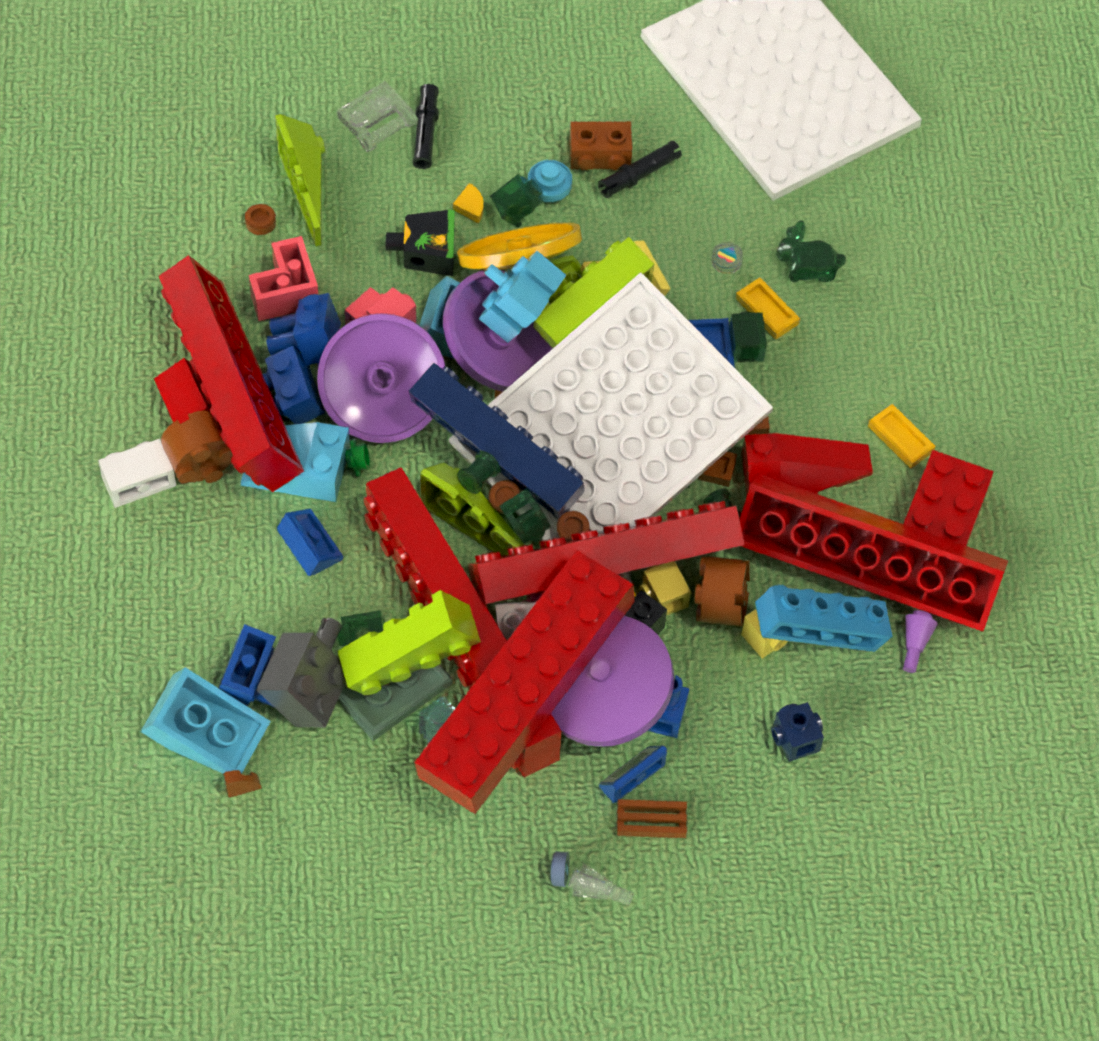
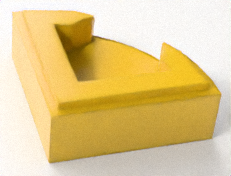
M469 183L453 203V210L477 223L481 221L484 208L483 197L480 191L473 184Z

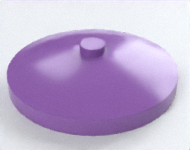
M483 270L465 278L451 292L444 307L443 330L449 350L460 367L469 376L491 389L505 391L553 348L533 328V322L528 327L523 328L516 337L507 343L479 320V317L485 310L482 303L493 290L497 292L500 287L485 275L484 272L486 270Z
M370 314L347 323L329 340L318 366V391L328 415L338 426L348 427L350 435L369 442H396L416 434L432 420L428 414L411 402L408 391L433 363L443 368L445 362L434 339L417 323L394 314Z
M624 616L551 714L560 727L562 734L581 744L607 747L626 743L648 731L665 712L674 688L673 663L661 638L646 624Z

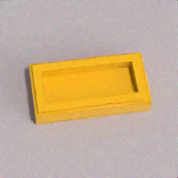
M760 277L736 292L735 299L775 340L799 325L800 317Z
M893 404L869 420L868 427L910 469L931 455L932 450H935L936 446Z

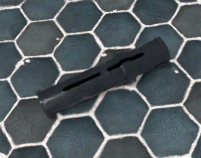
M424 84L420 87L419 106L415 110L417 129L413 165L419 169H427L432 166L435 122L439 117V110L437 109L439 90L433 84Z
M671 140L668 144L634 163L620 166L616 173L598 181L599 188L606 187L600 192L605 198H609L626 187H634L637 185L638 180L675 159L681 158V150L674 152L675 149L679 148V145Z

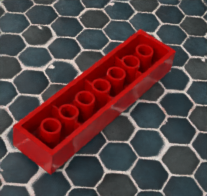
M188 255L159 275L164 288L161 290L162 296L171 305L173 310L171 318L181 329L183 334L180 337L181 342L191 353L193 358L190 360L191 366L202 380L200 388L213 406L210 408V412L223 430L220 436L232 452L233 456L230 459L234 468L240 474L246 473L250 476L256 485H263L271 492H274L303 473L304 469L223 282Z
M757 474L751 482L739 519L745 544L741 547L982 632L985 629L1008 564L1006 559L761 474Z
M725 501L698 505L699 512L695 513L693 508L667 512V519L662 520L661 515L636 519V526L630 527L629 522L603 527L604 533L598 534L597 530L571 534L572 540L567 542L565 537L539 541L540 548L533 549L532 544L511 547L507 549L508 555L501 556L500 552L476 555V562L467 565L471 583L484 604L546 591L576 550L614 573L620 574L745 544L737 507L726 506Z
M576 550L414 763L419 779L473 814H476L635 602L633 584Z

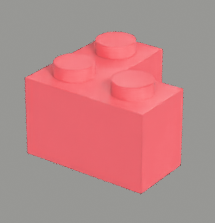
M302 236L271 243L275 269L249 275L250 294L258 321L295 313L300 299L311 294L318 295V285Z
M370 287L344 310L345 325L359 317L377 313L402 316L416 323V304L414 300L405 293L401 294L394 287L385 294H379Z

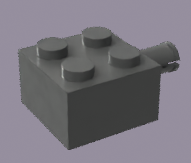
M327 617V619L323 618L321 620L316 635L314 633H282L257 687V691L295 727L326 728L346 680L340 659L332 651L342 625L332 618Z

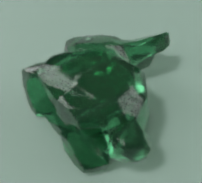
M799 220L795 226L788 227L786 231L787 237L780 242L776 256L780 261L787 262L790 281L798 282L799 280L818 279L819 282L833 281L837 270L846 264V256L837 253L832 245L822 240L803 242L806 230L804 221Z

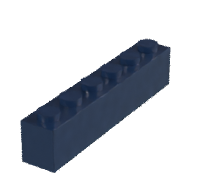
M433 363L408 391L411 402L509 481L516 483L524 493L555 518L559 519L561 515L568 512L585 492L584 482L582 481L584 479L583 476L572 466L569 465L565 468L557 461L558 456L545 445L540 448L532 441L533 436L520 425L515 428L507 421L509 419L508 416L497 406L490 408L482 401L484 399L483 396L472 386L465 388L458 382L459 377L446 366L440 368L437 364Z

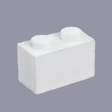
M160 439L142 442L132 449L114 452L98 460L102 479L115 508L176 486L173 467Z

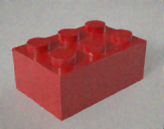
M932 450L903 524L967 546L987 495L994 471Z

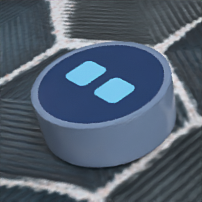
M556 851L553 854L551 863V884L553 886L566 887L569 875V852Z

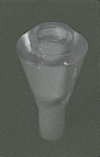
M583 863L581 869L576 867L573 869L568 883V887L573 889L572 896L597 899L609 898L628 906L634 892L613 885L610 880L585 863Z

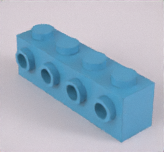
M784 585L770 587L755 601L762 638L875 652L893 637L885 601L872 600L869 597L843 596L841 593L815 592L813 589H792Z

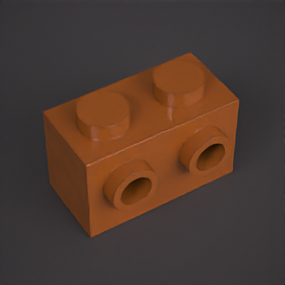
M631 121L570 122V169L618 170L624 164H631Z

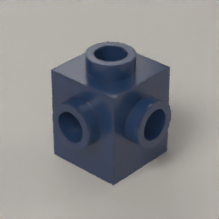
M808 702L800 705L789 704L781 708L779 712H776L774 725L771 727L772 737L777 746H782L789 762L820 752L824 739L822 721L817 712H812Z

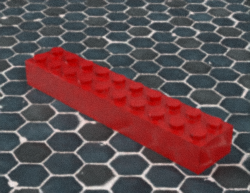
M402 467L366 483L367 497H364V503L368 513L364 515L370 530L372 532L377 531L381 537L379 541L384 554L387 557L392 556L396 562L395 570L401 582L407 581L412 589L410 595L415 605L422 603L423 606H427L433 602L431 595L440 590L470 605L481 642L471 646L470 651L465 654L451 655L446 658L449 661L454 660L459 668L457 669V674L462 685L465 688H471L507 640ZM552 714L549 715L511 766L513 769L518 768L523 778L560 760L562 731Z

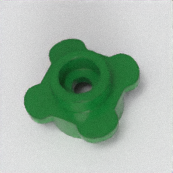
M351 439V449L346 450V463L349 469L354 468L357 477H361V470H368L370 468L369 450L366 444L357 445L356 440Z

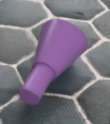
M916 610L913 611V614L905 616L907 653L903 670L906 672H916L920 653L923 652L938 625L932 619V614Z

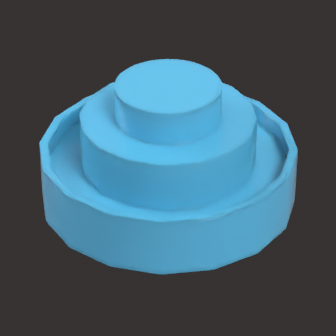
M556 160L538 162L531 167L528 173V189L536 199L544 202L562 200L572 189V174L566 165Z

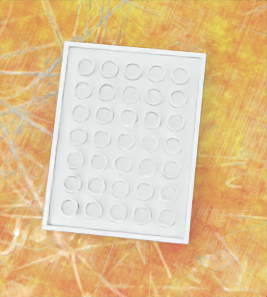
M703 0L641 30L642 40L773 201L921 125V117L821 0Z
M642 273L638 274L488 404L490 408L493 406L500 408L508 416L509 419L507 421L515 428L519 425L525 428L533 436L532 441L540 448L544 445L550 448L558 456L557 461L565 468L570 465L583 476L584 479L582 481L584 482L585 492L568 511H578L584 514L589 521L590 531L597 530L598 534L604 533L603 527L629 522L630 527L636 526V519L655 516L773 411V407ZM454 435L449 438L450 444L491 487L499 481L508 480ZM521 490L522 504L515 513L541 541L559 537L557 534L558 519Z

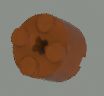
M193 412L188 414L190 420L181 424L176 420L169 425L162 434L161 443L179 482L188 483L205 480L207 483H213L218 481L223 476V470L231 464L230 458L233 455L230 448L223 442L220 436L223 430L211 412Z
M702 556L700 561V576H703L702 584H697L695 589V604H698L696 621L742 626L747 613L749 598L747 581H750V561Z

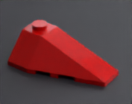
M780 433L744 436L741 458L746 494H748L751 482L757 474L818 494L819 491L833 486L841 487L871 476L873 473L868 444Z

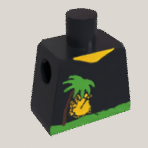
M455 210L417 213L405 216L404 232H386V251H404V267L407 269L453 276Z

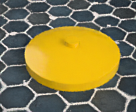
M561 222L533 225L475 240L461 247L457 254L460 266L464 268L486 270L493 264L499 270L512 269L522 256L528 259L536 251L547 259L558 256L582 241L580 226L576 223Z

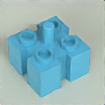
M538 251L533 253L528 259L522 256L512 270L508 269L505 273L491 264L484 273L500 287L497 292L493 290L482 303L485 310L479 317V320L507 343L510 342L523 328L528 327L539 317L549 302L548 299L555 293L566 274Z

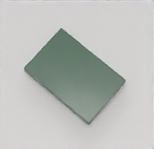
M439 664L430 669L421 668L412 672L411 677L404 681L385 684L381 686L382 689L372 695H363L349 689L345 682L338 702L371 740L374 741L452 685L453 679Z

